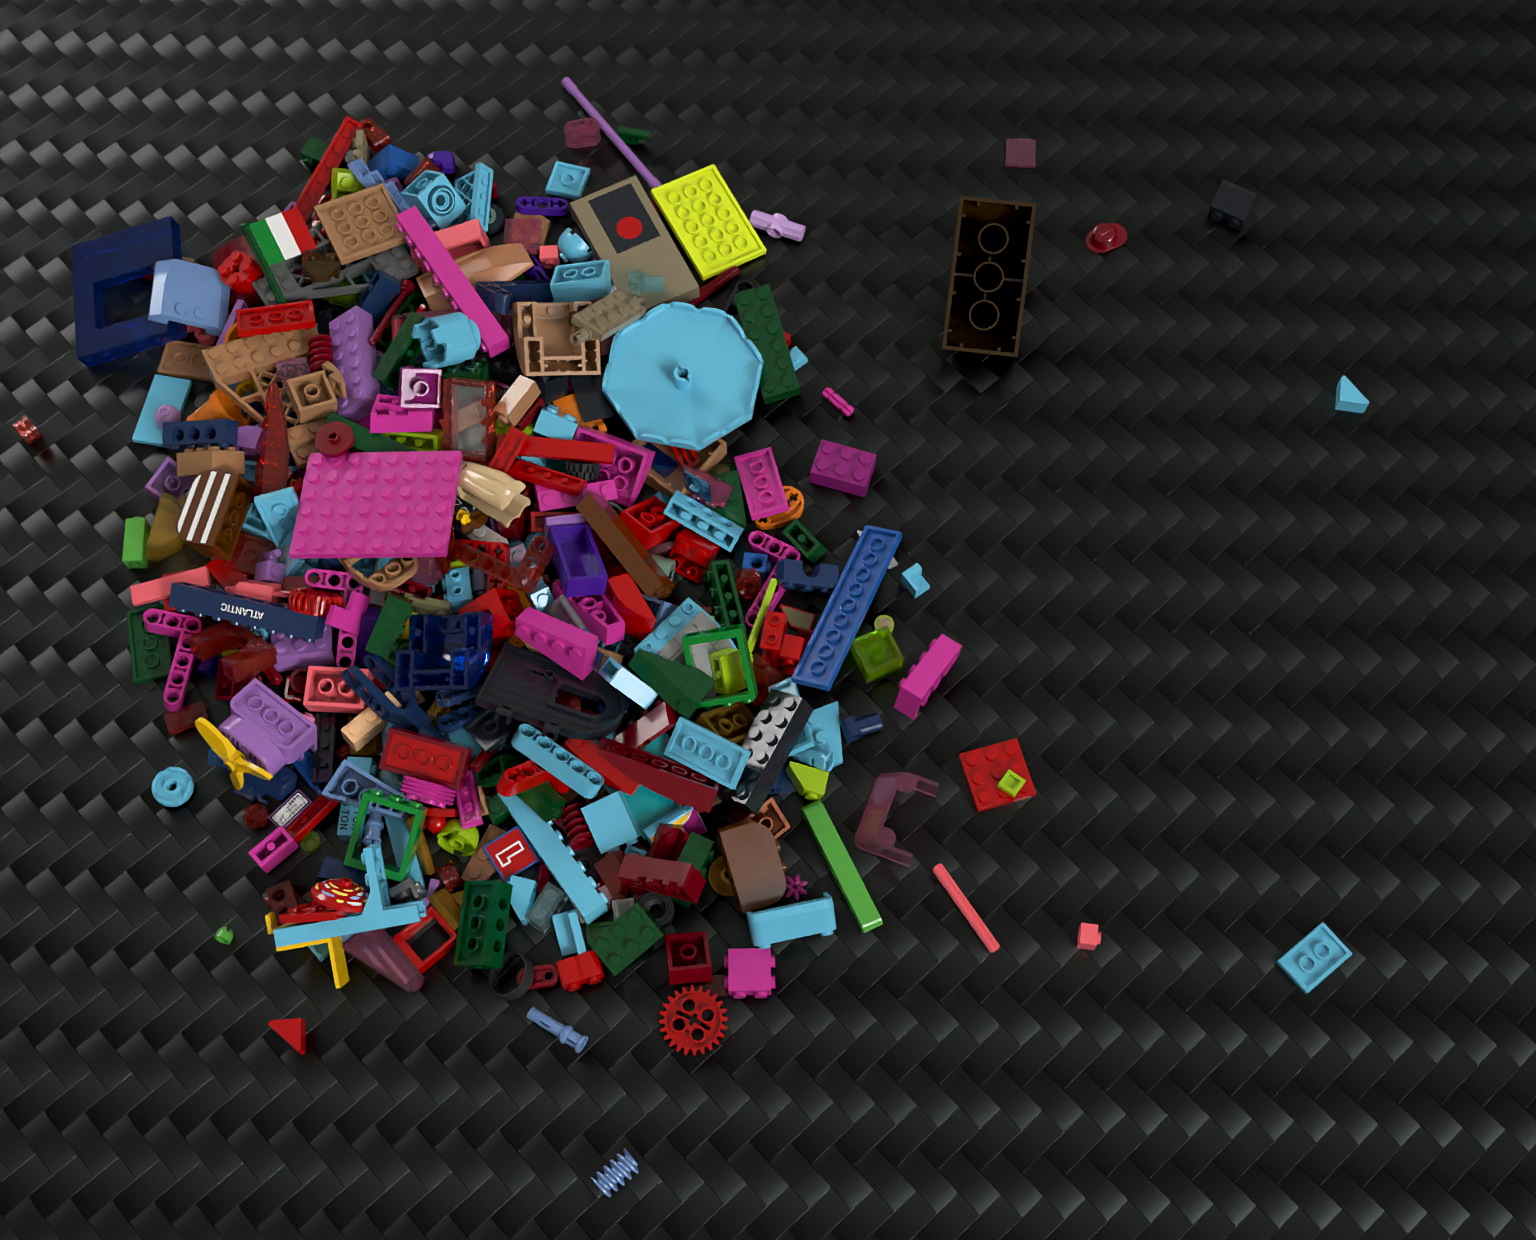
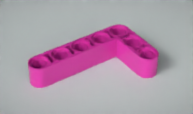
M753 531L749 535V550L752 553L767 554L768 561L775 564V567L746 614L745 625L747 632L750 634L754 625L749 622L756 620L760 609L759 606L762 604L769 582L772 578H776L777 562L790 557L800 561V552L796 548L761 531ZM761 541L762 543L756 545L753 542ZM777 549L778 552L772 553L770 550ZM776 586L778 591L773 594L767 611H774L786 590L783 589V586ZM764 619V621H763V624H762V627H761L760 632L762 631V629H763V627H764L765 619Z
M310 569L305 574V582L310 588L344 592L343 609H346V603L352 591L363 594L364 585L360 584L358 588H351L349 586V581L353 577L348 572ZM315 573L320 576L318 583L312 584L308 581L311 574ZM338 576L340 583L337 586H331L329 584L330 577ZM343 630L339 631L336 656L337 667H341L339 662L343 657H348L351 660L350 666L355 664L357 635ZM346 637L354 641L353 646L350 648H345L342 645V640Z
M151 608L143 614L145 629L151 633L179 638L163 694L165 708L170 712H176L181 709L202 636V623L200 619L194 616ZM157 619V621L154 623H151L148 620ZM177 623L178 625L171 627L168 624ZM196 627L198 629L191 631L188 628ZM186 644L192 645L191 648H184L183 646ZM180 662L188 663L186 666L178 665ZM175 680L183 681L181 684L173 683ZM172 697L178 699L176 702L168 701Z

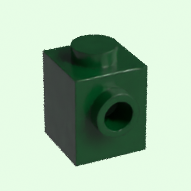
M498 794L486 799L489 814L486 816L494 826L499 827L512 817L508 807Z

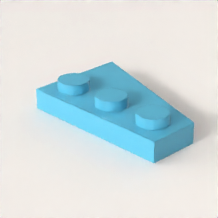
M838 701L813 710L808 719L809 728H812V738L815 746L818 747L820 745L835 754L833 767L843 763Z

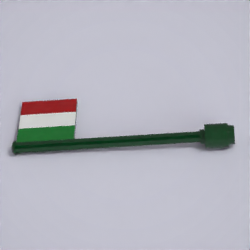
M298 207L252 224L244 222L239 226L278 304L287 303L270 267L317 248Z

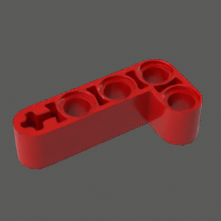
M532 760L507 769L496 786L498 793L504 797H511L547 781L561 793H568L571 788Z

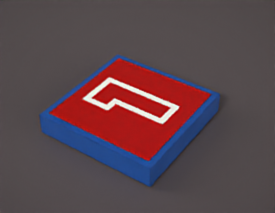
M519 826L514 827L482 847L503 882L511 879V875L515 876L540 861Z

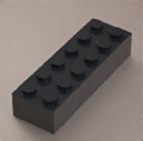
M478 349L473 359L463 362L470 363L473 360L488 362L490 379L510 387L519 375L524 376L518 358L511 354L499 353L490 358L487 352L483 353L481 349ZM568 375L524 376L536 382L541 392L538 397L544 400L545 405L567 396Z
M775 689L770 690L740 745L751 751V754L736 788L730 789L719 784L716 796L726 805L754 815L758 814L814 710L802 697Z

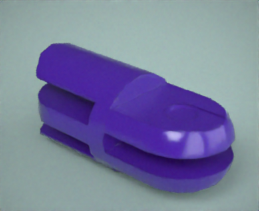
M531 255L530 258L534 266L524 272L530 280H550L543 266L534 255Z

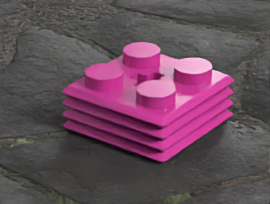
M409 776L404 777L405 780L402 781L403 784L400 791L406 793V798L445 808L446 804L453 805L454 797H456L455 793H457L455 789Z

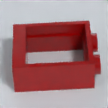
M433 906L426 910L427 916L421 917L420 922L410 923L392 938L421 974L455 947L457 942L458 929L453 931ZM435 918L451 938L427 959L422 961L406 941Z

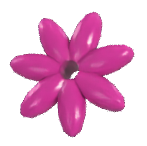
M799 874L795 876L794 881L791 877L786 876L788 882L786 884V890H788L785 895L786 898L793 895L795 900L798 901L799 893L807 895V891L802 888L808 884L807 881L800 882Z

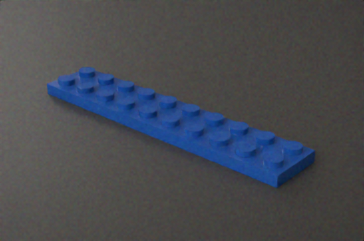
M865 525L791 677L793 683L830 691L902 539L901 532Z

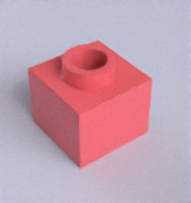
M558 245L540 246V262L543 268L553 269L560 265Z
M1081 923L1078 930L1077 948L1094 950L1097 944L1100 945L1101 932H1098V925Z

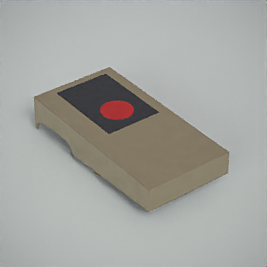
M636 175L570 203L572 219L576 221L592 249L595 259L597 261L609 259L611 286L615 291H621L631 299L637 295L643 296L645 299L643 307L647 308L646 313L663 303H686L700 297L699 286Z

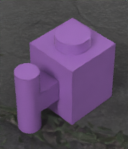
M279 549L263 553V558L266 561L256 563L255 581L283 584L285 564L277 563V557L281 556Z

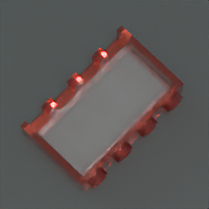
M454 376L444 379L442 384L443 450L461 451L463 454L462 459L483 462L491 460L496 453V414L493 410L496 406V381L465 379Z

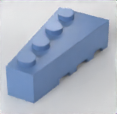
M345 759L321 793L329 800L359 808L363 792L371 790V788L380 789L385 795L396 794L402 796L405 801H411V799L406 798L400 792ZM371 801L367 810L405 823L406 819L412 815Z

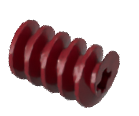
M319 334L311 337L308 340L310 373L322 371V364L327 361L333 364L332 337L329 335Z
M584 803L568 805L561 814L565 832L568 834L567 839L570 841V847L574 850H581L594 844V841L590 840L593 835L581 811V808L585 807Z

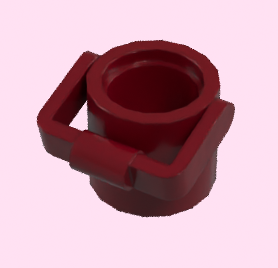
M299 668L286 676L283 696L286 699H292V702L303 703L308 669Z

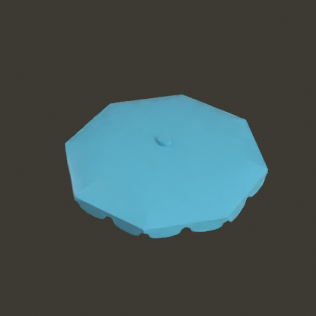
M683 302L663 303L648 311L642 319L635 320L615 334L610 349L609 362L604 373L602 392L637 440L699 451L752 419L764 361L756 346L750 339L746 338L741 326L732 315L730 316L725 311L716 308L703 307L702 309H697L694 305Z

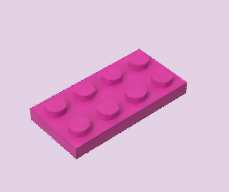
M771 447L734 457L752 521L789 511Z

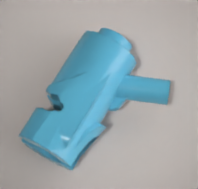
M820 745L818 747L812 746L791 756L793 760L827 772L832 770L835 763V754Z

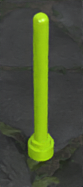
M772 578L769 582L747 642L752 663L754 660L752 658V651L778 583L776 578Z

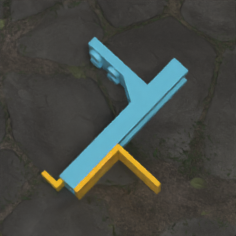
M380 843L367 846L363 849V853H361L362 863L366 865L367 869L365 882L367 886H370V894L362 913H354L334 921L287 923L281 926H277L274 912L265 915L268 934H274L277 952L328 943L336 989L341 988L349 981L342 942L343 935L420 922L421 917L427 916L424 899L391 905Z

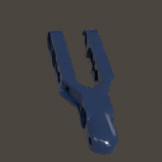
M370 652L363 657L364 664L373 673L372 676L376 677L386 687V690L394 696L404 709L397 708L357 666L352 665L342 672V678L345 683L382 720L398 724L403 729L444 740L443 735L433 725L431 718L418 706L415 691L400 692L408 683L381 656Z
M483 673L476 684L469 690L438 691L435 694L437 707L459 705L464 700L472 697L476 698L489 674ZM475 702L446 713L438 718V729L442 733H452L462 729L466 723L483 711L484 708L476 706Z

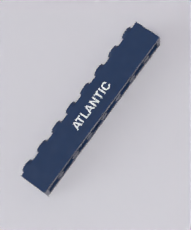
M183 581L171 584L168 606L176 608L178 612L187 613L191 611L194 612L193 615L199 617L208 615L212 616L211 619L216 621L230 620V624L233 625L247 624L250 629L264 628L268 633L277 634L281 632L284 633L285 637L296 638L298 636L302 637V640L306 642H315L316 639L323 638L326 617L305 615L294 612L287 605Z

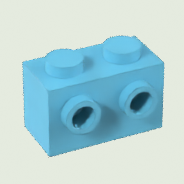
M468 567L444 570L445 578H442L443 590H447V594H443L444 601L451 603L454 613L473 601Z

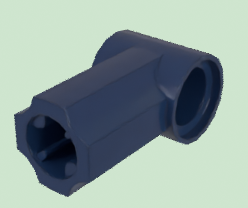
M878 712L858 718L850 716L840 721L846 742L856 741L865 734L883 729Z

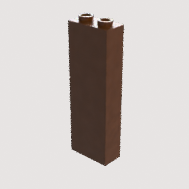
M589 493L575 506L647 597L665 599L672 593V589L675 587L674 583L603 496Z

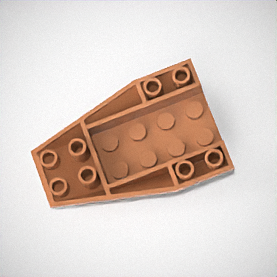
M522 243L492 246L454 259L474 289H476V282L512 281L534 266ZM431 272L416 278L434 316L455 313L450 305L451 301L449 298L445 299L440 285H435Z

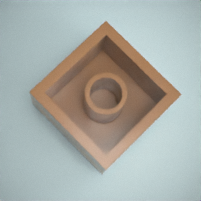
M324 370L287 380V394L300 424L329 416L331 412L337 414V399Z

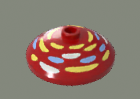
M345 877L318 882L310 890L311 898L319 904L331 909L351 913H362L369 897V893L363 887Z

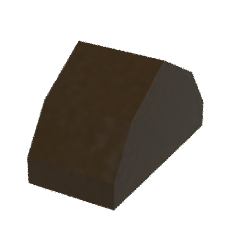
M960 196L942 349L1018 357L1036 203Z

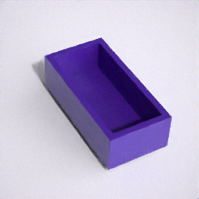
M588 523L549 526L547 545L566 598L605 594L608 575Z

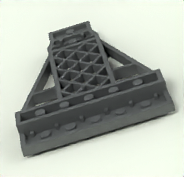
M319 221L309 232L312 238L317 236L321 243L316 245V249L309 252H317L318 254L335 253L329 239L325 240L320 234L323 227ZM402 244L358 259L361 261L359 263L352 264L350 262L341 265L340 267L345 269L340 271V277L338 279L331 277L330 282H314L310 280V277L294 274L295 269L302 270V255L270 267L287 303L363 293L369 283L355 285L352 279L370 270L375 274L378 269H381L398 279L400 284L403 280L420 273L419 268ZM265 277L252 282V287L264 306L278 304ZM346 281H347L348 284L350 285V286L335 287V286L340 285V284H342V283H344V282H346ZM304 282L311 283L306 287H302Z

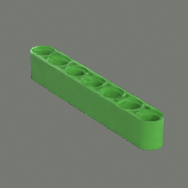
M819 799L802 807V814L861 931L866 933L882 925V919L821 800Z

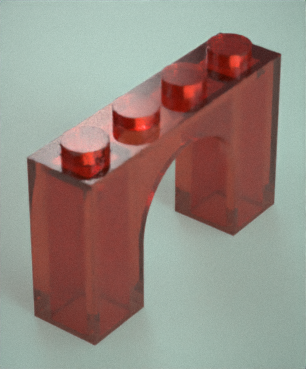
M224 620L188 637L191 654L201 661L224 651L239 650L221 659L225 677L234 683H238L277 664V650L273 644L268 643L241 625L230 624V620Z

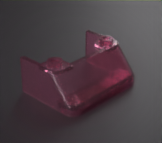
M909 772L880 774L875 781L856 831V846L867 852L910 867L913 854L895 848L896 835L894 831L883 825L897 790L903 793H910L915 789L936 797L939 783Z

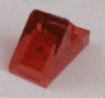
M755 652L753 654L752 666L755 680L767 688L787 678L785 674L759 653Z

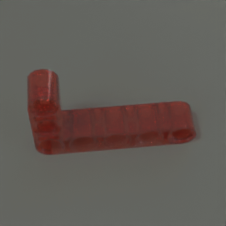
M536 536L529 545L518 568L459 540H451L449 542L447 554L456 561L523 593H531L536 588L554 553V545L546 537ZM546 543V547L540 550V546ZM460 547V552L455 554L456 549ZM477 555V559L471 562L473 556ZM537 561L536 566L531 568L532 562ZM491 563H494L493 568L491 570H488V566ZM511 571L509 577L505 578L506 572ZM528 579L526 585L521 586L522 581Z

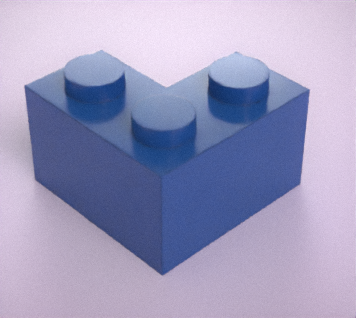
M390 144L368 162L369 170H377L384 181L397 177L404 182L410 183L420 175L419 157Z

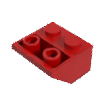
M685 528L677 534L669 558L676 562L675 572L700 584L704 578V571H706L710 562L715 560L720 546L695 531Z

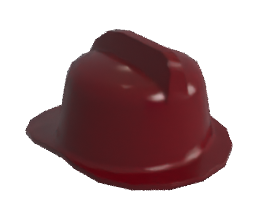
M1117 223L1098 224L1086 236L1087 247L1095 253L1108 252L1123 245L1127 240L1126 230Z

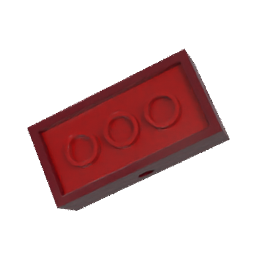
M395 726L388 730L379 768L459 790L464 787L474 748Z

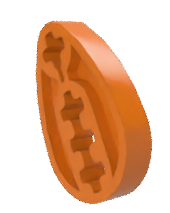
M783 486L787 503L790 501L791 496L793 498L797 497V501H790L789 511L762 518L767 520L766 523L760 522V519L755 520V526L760 530H772L788 525L795 519H798L804 510V498L801 492L794 487Z

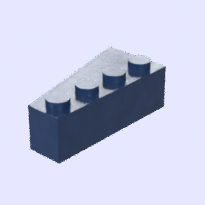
M210 747L208 749L207 764L222 768L221 765L224 761ZM286 765L269 781L250 773H243L244 783H251L257 786L258 790L279 801L295 790L297 774Z

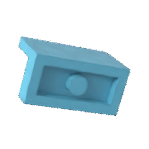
M573 909L553 915L552 919L562 956L577 952L578 954L587 952L577 910Z

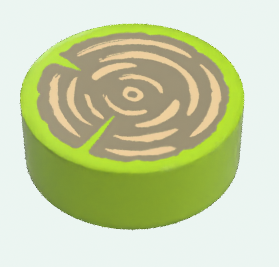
M887 615L877 617L874 622L875 632L881 636H887L892 633L894 628L892 618Z

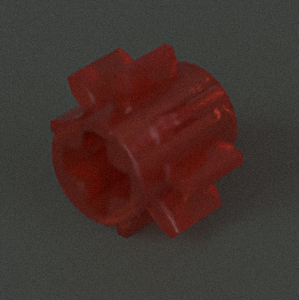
M255 803L244 809L246 814L242 817L248 827L256 830L258 827L262 828L268 823L266 818L269 815L265 806Z

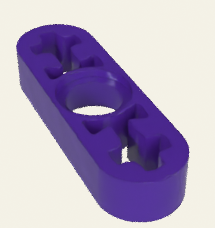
M522 196L517 198L515 209L518 213L524 215L564 216L568 212V202L563 198ZM538 205H545L546 207L540 208Z

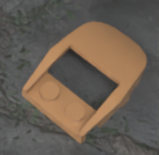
M402 557L393 559L366 578L352 566L362 558H337L354 580L377 592L390 591L400 586L418 571L417 557Z

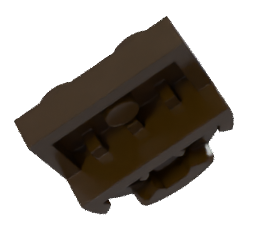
M303 253V277L310 276V280L314 282H330L331 277L336 279L340 277L341 263L336 253Z

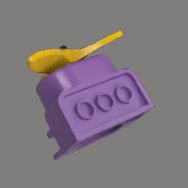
M256 678L230 701L231 716L219 725L218 728L201 717L195 721L196 728L201 736L224 761L221 766L226 773L230 774L231 781L238 791L244 785L243 773H250L269 781L285 764H291L296 760L301 761L304 758V753L309 748L314 752L317 750V726Z

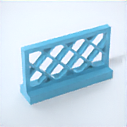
M481 162L475 164L474 171L455 180L454 189L461 199L464 196L462 201L465 205L468 201L470 202L463 211V214L451 222L450 227L462 224L468 216L465 222L478 218L485 232L488 231L493 170Z

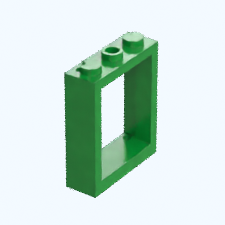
M743 623L685 633L682 636L681 641L686 664L691 668H696L691 645L737 637L748 691L704 698L698 708L709 710L716 705L727 707L733 705L734 702L750 703L756 699L758 689Z
M371 788V790L363 792L344 865L367 871L366 865L362 863L361 855L356 854V850L371 801L415 815L401 868L384 863L386 878L403 882L409 878L428 807L422 806L423 803L411 800L408 802L403 800V797L400 795L391 794L389 796L383 794V791L380 789Z

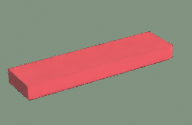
M204 566L130 586L133 605L139 606L169 598L171 584L174 582L183 581L211 587L208 568Z

